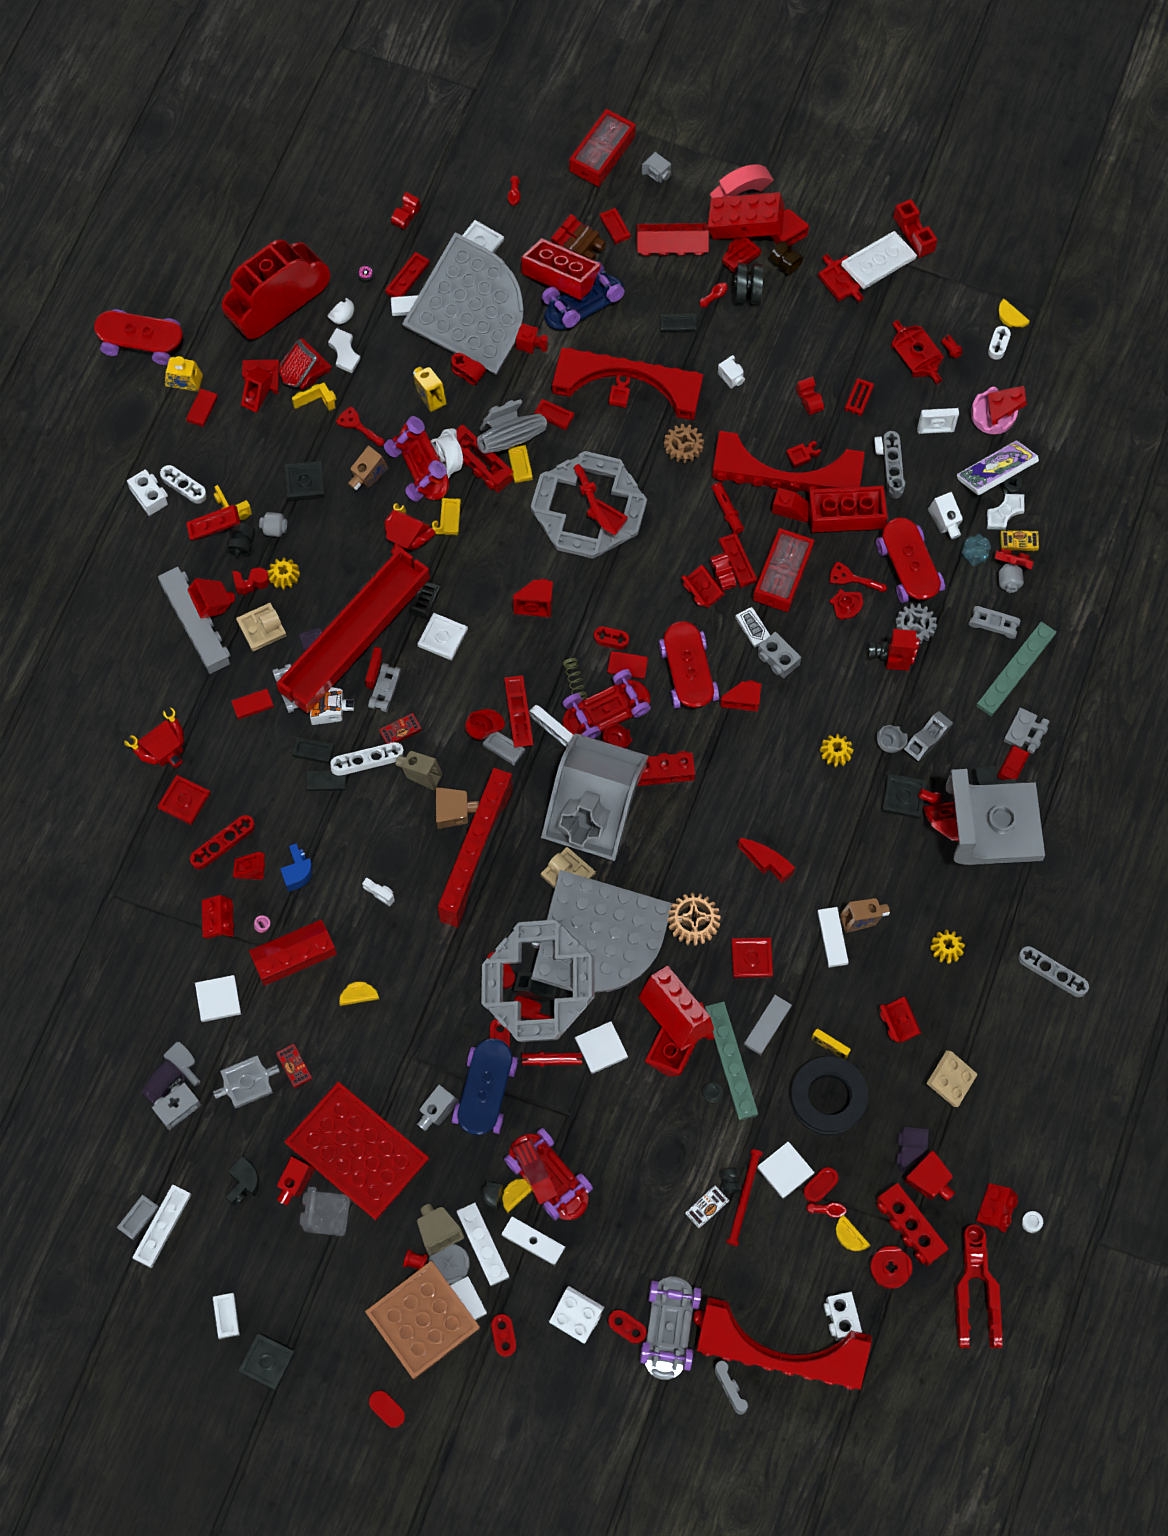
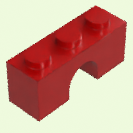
M912 199L896 205L893 218L918 257L921 258L935 251L938 239L929 226L922 227L919 220L920 212Z
M893 629L886 669L909 671L910 665H914L917 649H919V638H916V631Z

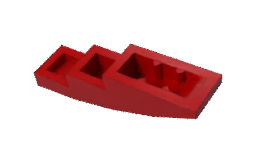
M523 675L506 677L504 681L514 748L533 746Z

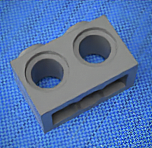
M776 632L759 645V658L763 662H767L771 666L772 671L783 679L800 665L801 656ZM774 648L776 651L770 652L767 649ZM784 660L787 661L789 664L783 665L780 663V661Z

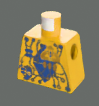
M181 356L170 357L166 369L165 386L199 392L203 374L196 362L183 359Z
M422 367L416 368L413 371L416 389L430 412L446 405L443 384L430 367L425 369Z

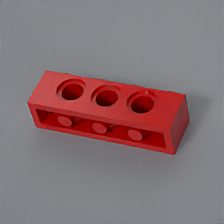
M898 1183L878 1197V1209L883 1215L887 1214L893 1229L900 1231L904 1236L902 1240L909 1248L912 1247L916 1252L915 1257L921 1264L924 1263L928 1267L948 1251L949 1248ZM893 1206H901L903 1209V1213H895L893 1210ZM906 1222H913L916 1229H907ZM925 1238L929 1246L922 1247L918 1240Z

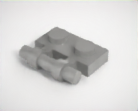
M1020 708L1003 742L1020 749L1023 744L1029 746L1027 752L1034 754L1041 744L1042 736L1048 730L1049 720L1043 718L1041 723L1038 724L1035 722L1037 715ZM1030 730L1036 732L1033 738L1028 736Z

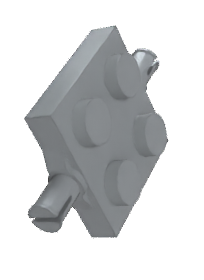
M257 1055L221 1070L224 1087L213 1091L216 1099L227 1094L232 1099L235 1109L272 1094L269 1076L280 1073L277 1065L265 1069Z

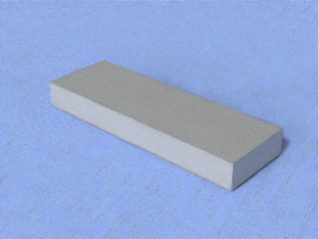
M774 995L745 1041L744 1046L761 1055L792 1005Z

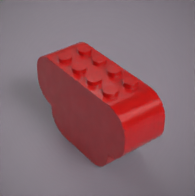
M282 239L273 241L234 271L231 277L232 289L226 293L222 300V310L225 316L248 339H256L323 291L330 280L329 268L303 242L290 245Z

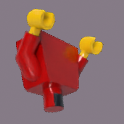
M398 503L393 505L394 510L385 520L386 539L395 543L391 551L392 554L399 548L415 550L430 540L435 534L439 535L444 531L443 525L436 528L438 521H433L432 528H429V524L406 514L405 506L402 505L400 508Z
M170 707L172 710L171 716H166L163 710V716L169 719V722L165 720L139 740L135 736H130L133 739L132 745L124 741L125 746L132 747L133 752L143 762L153 765L159 764L161 767L170 763L174 768L182 764L183 760L179 757V754L183 752L184 735L178 719L174 718L175 710Z

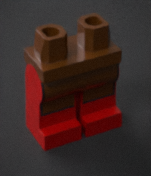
M572 214L551 237V243L593 261L596 259V254L592 251L595 249L602 252L606 247V242L599 238L598 231L583 225Z

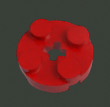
M887 1246L880 1249L874 1255L870 1270L872 1277L879 1286L895 1289L908 1281L912 1273V1262L910 1257L901 1251L900 1248ZM889 1262H892L893 1266H897L893 1273L886 1270Z

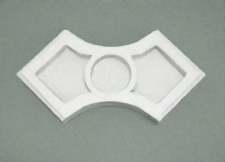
M336 328L328 341V345L338 355L336 367L353 373L360 361V356L351 348L353 336Z
M1005 494V499L1000 506L988 509L987 529L1005 530L1007 522L1011 517L1024 514V494Z

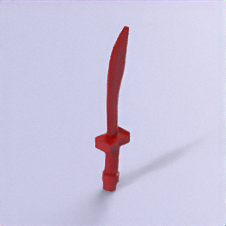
M580 464L575 465L573 468L582 483L580 491L582 495H587L598 523L604 530L616 535L617 532L611 521L601 510L593 492H596V486L594 482H589L585 470Z

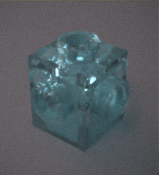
M980 533L975 537L970 536L964 542L962 554L973 566L985 561L989 557L990 542L987 538H983Z

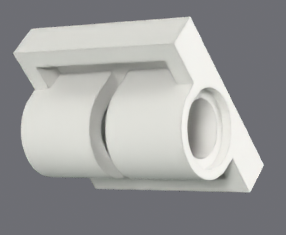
M568 1286L549 1323L585 1344L598 1323L604 1307Z

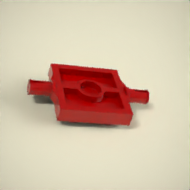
M829 254L824 255L822 259L828 266L818 273L820 280L839 302L851 295L858 302L862 301L864 296L859 292V289L862 287L841 265L842 261L847 259L848 256L846 255L840 260L833 261Z

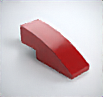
M739 839L738 848L763 874L770 870L781 883H784L794 874L795 867L776 851L752 840Z

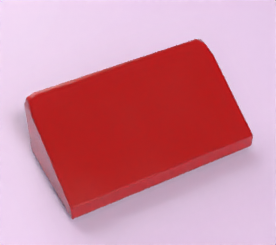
M611 651L607 673L616 675L622 670L629 669L632 678L645 679L648 657Z

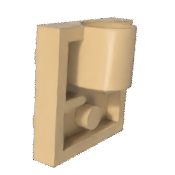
M271 603L236 618L252 652L287 636Z
M566 847L561 853L556 854L551 859L548 867L541 873V877L555 888L560 870L589 879L596 874V871Z
M946 1051L927 1084L953 1107H959L978 1074L952 1051Z

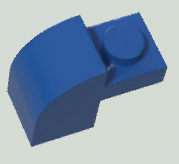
M297 844L289 846L294 864L280 868L288 892L305 886L313 873L310 858H305L303 849L298 850Z

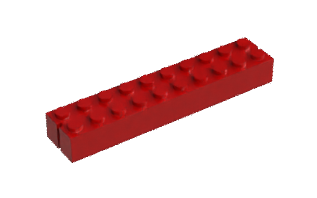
M399 548L278 680V691L290 701L294 700V703L308 714L430 579L429 568L417 559L414 561L413 556Z

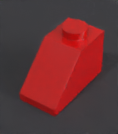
M257 366L246 376L241 406L256 413L259 411L270 390L272 373Z
M778 488L772 514L808 523L810 503L796 492Z
M753 680L742 681L721 697L720 707L758 712L761 683Z

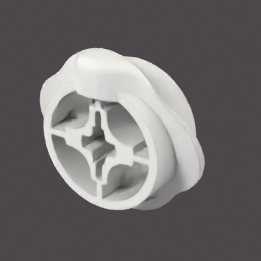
M453 428L443 430L440 437L431 440L441 463L447 470L448 479L453 472L459 471L463 464L462 450L457 441V431Z

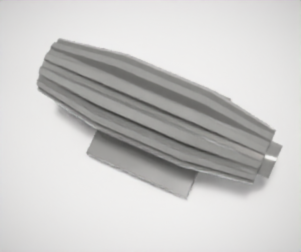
M521 399L508 401L501 407L495 406L489 410L488 416L484 418L479 428L480 431L489 429L477 437L479 450L482 453H491L506 450L527 442L546 430V418L541 414L518 417L517 410L522 403Z

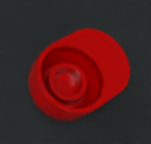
M491 709L472 712L465 722V730L471 737L477 740H484L492 733L501 731L505 726L503 717Z

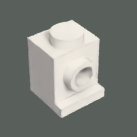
M733 355L718 365V375L731 389L745 381L743 369L739 364L735 363Z

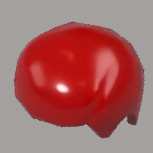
M618 724L607 726L602 734L603 742L625 749L633 739L630 737V730Z

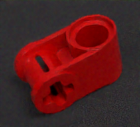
M456 353L451 358L452 372L472 385H476L486 372L483 364L463 353Z

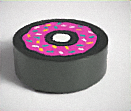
M363 264L358 267L357 278L359 281L368 283L374 279L375 272L372 266Z

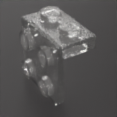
M308 1187V1192H304L303 1205H306L305 1213H301L300 1225H303L304 1232L344 1236L346 1234L350 1198L343 1194L318 1192L316 1187Z

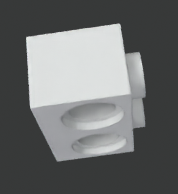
M146 469L127 480L129 489L149 516L168 505L166 501L167 493L162 487L159 488L157 486L158 481L153 474L149 475Z
M852 1292L827 1297L826 1303H824V1310L826 1316L830 1315L831 1324H829L831 1336H835L836 1341H839L846 1337L850 1331L862 1333ZM841 1302L845 1310L837 1311L834 1308V1303ZM841 1322L849 1325L850 1330L848 1332L840 1330L839 1324Z

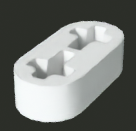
M1000 326L994 331L988 350L989 356L993 359H1001L1004 356L1010 338V330L1007 327ZM1003 333V339L999 340L1000 334ZM996 346H1000L998 353L994 352Z

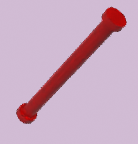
M752 1149L750 1152L752 1156L730 1239H727L726 1242L731 1246L738 1247L739 1245L738 1237L759 1158L763 1155V1152Z

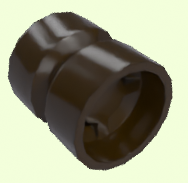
M782 241L773 249L770 259L777 265L781 264L780 268L790 275L799 268L803 261V256L796 250L792 251L793 248L786 241Z

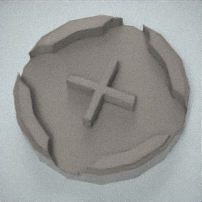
M456 1244L441 1250L429 1258V1262L433 1261L449 1285L464 1279L470 1268L469 1257L466 1251Z

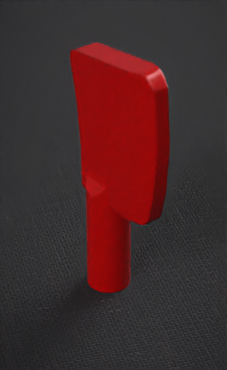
M515 997L514 1001L521 1002L522 1018L531 1020L554 1019L552 1016L540 1013L542 1007L540 1003L526 997Z

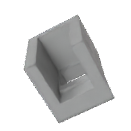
M654 152L642 164V175L648 174L655 181L662 183L671 175V163Z

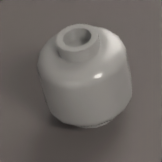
M267 512L264 518H260L259 528L262 529L263 534L266 536L281 537L283 533H286L287 519L281 513Z
M1009 563L999 570V586L1002 589L1012 593L1023 586V570L1020 567Z

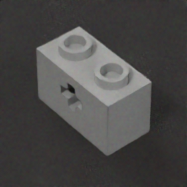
M185 1083L173 1087L169 1095L165 1098H159L152 1107L168 1130H171L201 1106L199 1100ZM174 1102L179 1105L177 1108L172 1105Z

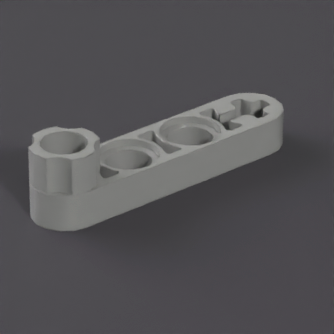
M889 431L885 433L883 438L886 489L889 497L897 499L903 495L905 488L901 444L898 433ZM889 438H892V440L894 441L893 447L891 448ZM894 453L898 458L891 460L888 458V454ZM895 469L899 472V475L891 476L889 471Z

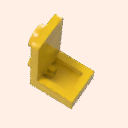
M325 383L314 385L307 391L297 393L292 397V402L296 409L321 397L330 411L335 409L334 401L336 396L332 390H328Z
M214 486L216 491L214 497L217 503H221L223 508L228 507L229 505L219 486ZM247 500L235 505L237 506L240 520H245L252 514Z

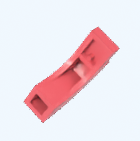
M757 164L748 165L732 171L719 180L720 185L710 195L712 198L737 196L749 189L761 192L774 180L766 167Z

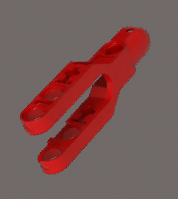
M970 1225L964 1232L965 1275L955 1288L959 1348H970L969 1330L971 1325H968V1309L970 1308L968 1281L973 1278L981 1279L986 1284L990 1348H1002L1000 1288L997 1281L988 1271L986 1233L979 1225Z

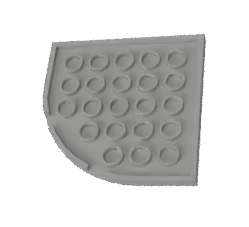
M455 232L402 325L455 354L463 353L469 358L480 362L487 371L497 376L516 343V336L523 321L521 291L514 274L501 258L483 246Z
M560 870L546 920L559 921L595 957V992H611L625 987L638 979L653 963L664 939L669 918L668 911L671 910L672 903ZM555 941L540 942L531 979L573 991V959L556 960Z

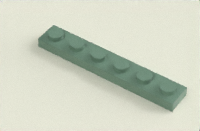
M1040 622L979 700L976 707L992 717L1056 635V631Z
M725 1002L705 1006V1011L710 1015L713 1023L714 1041L738 1121L758 1116Z

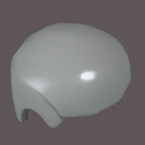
M886 725L877 733L878 745L888 753H895L902 750L908 743V735L902 733L899 726Z

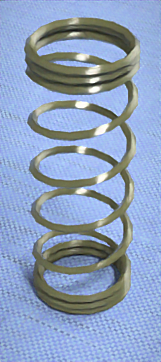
M569 658L563 662L567 670L579 667V665H576L578 663L576 658ZM566 670V674L569 675L567 680L571 682L569 687L573 689L571 692V694L573 695V691L575 689H582L585 686L580 685L575 688H572V683L580 682L583 679L579 678L574 681H570L569 677L579 675L581 672L577 671L572 674H568ZM578 692L580 696L585 695L584 697H581L582 700H584L587 697L586 692Z

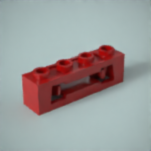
M462 424L456 429L457 441L462 450L463 464L469 466L476 477H481L489 489H494L499 493L514 480L513 470L493 452L482 453L477 445L478 438ZM470 446L473 447V452L491 467L490 472L487 470V466L470 451Z

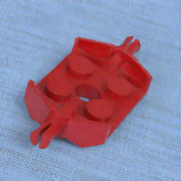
M899 320L894 321L892 325L898 331V334L895 336L891 348L897 350L913 372L912 377L930 376L936 384L941 383L943 379L939 376L937 370L944 356L924 329L916 325L903 327ZM920 346L923 350L917 352L913 347Z

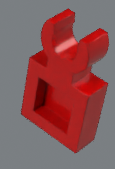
M620 375L616 377L617 386L612 385L609 405L626 408L630 394V388H627L630 385V377H627L625 382H621Z
M816 441L810 442L808 447H805L802 443L786 451L794 468L810 462V456L817 457L821 454V449H812L816 447Z

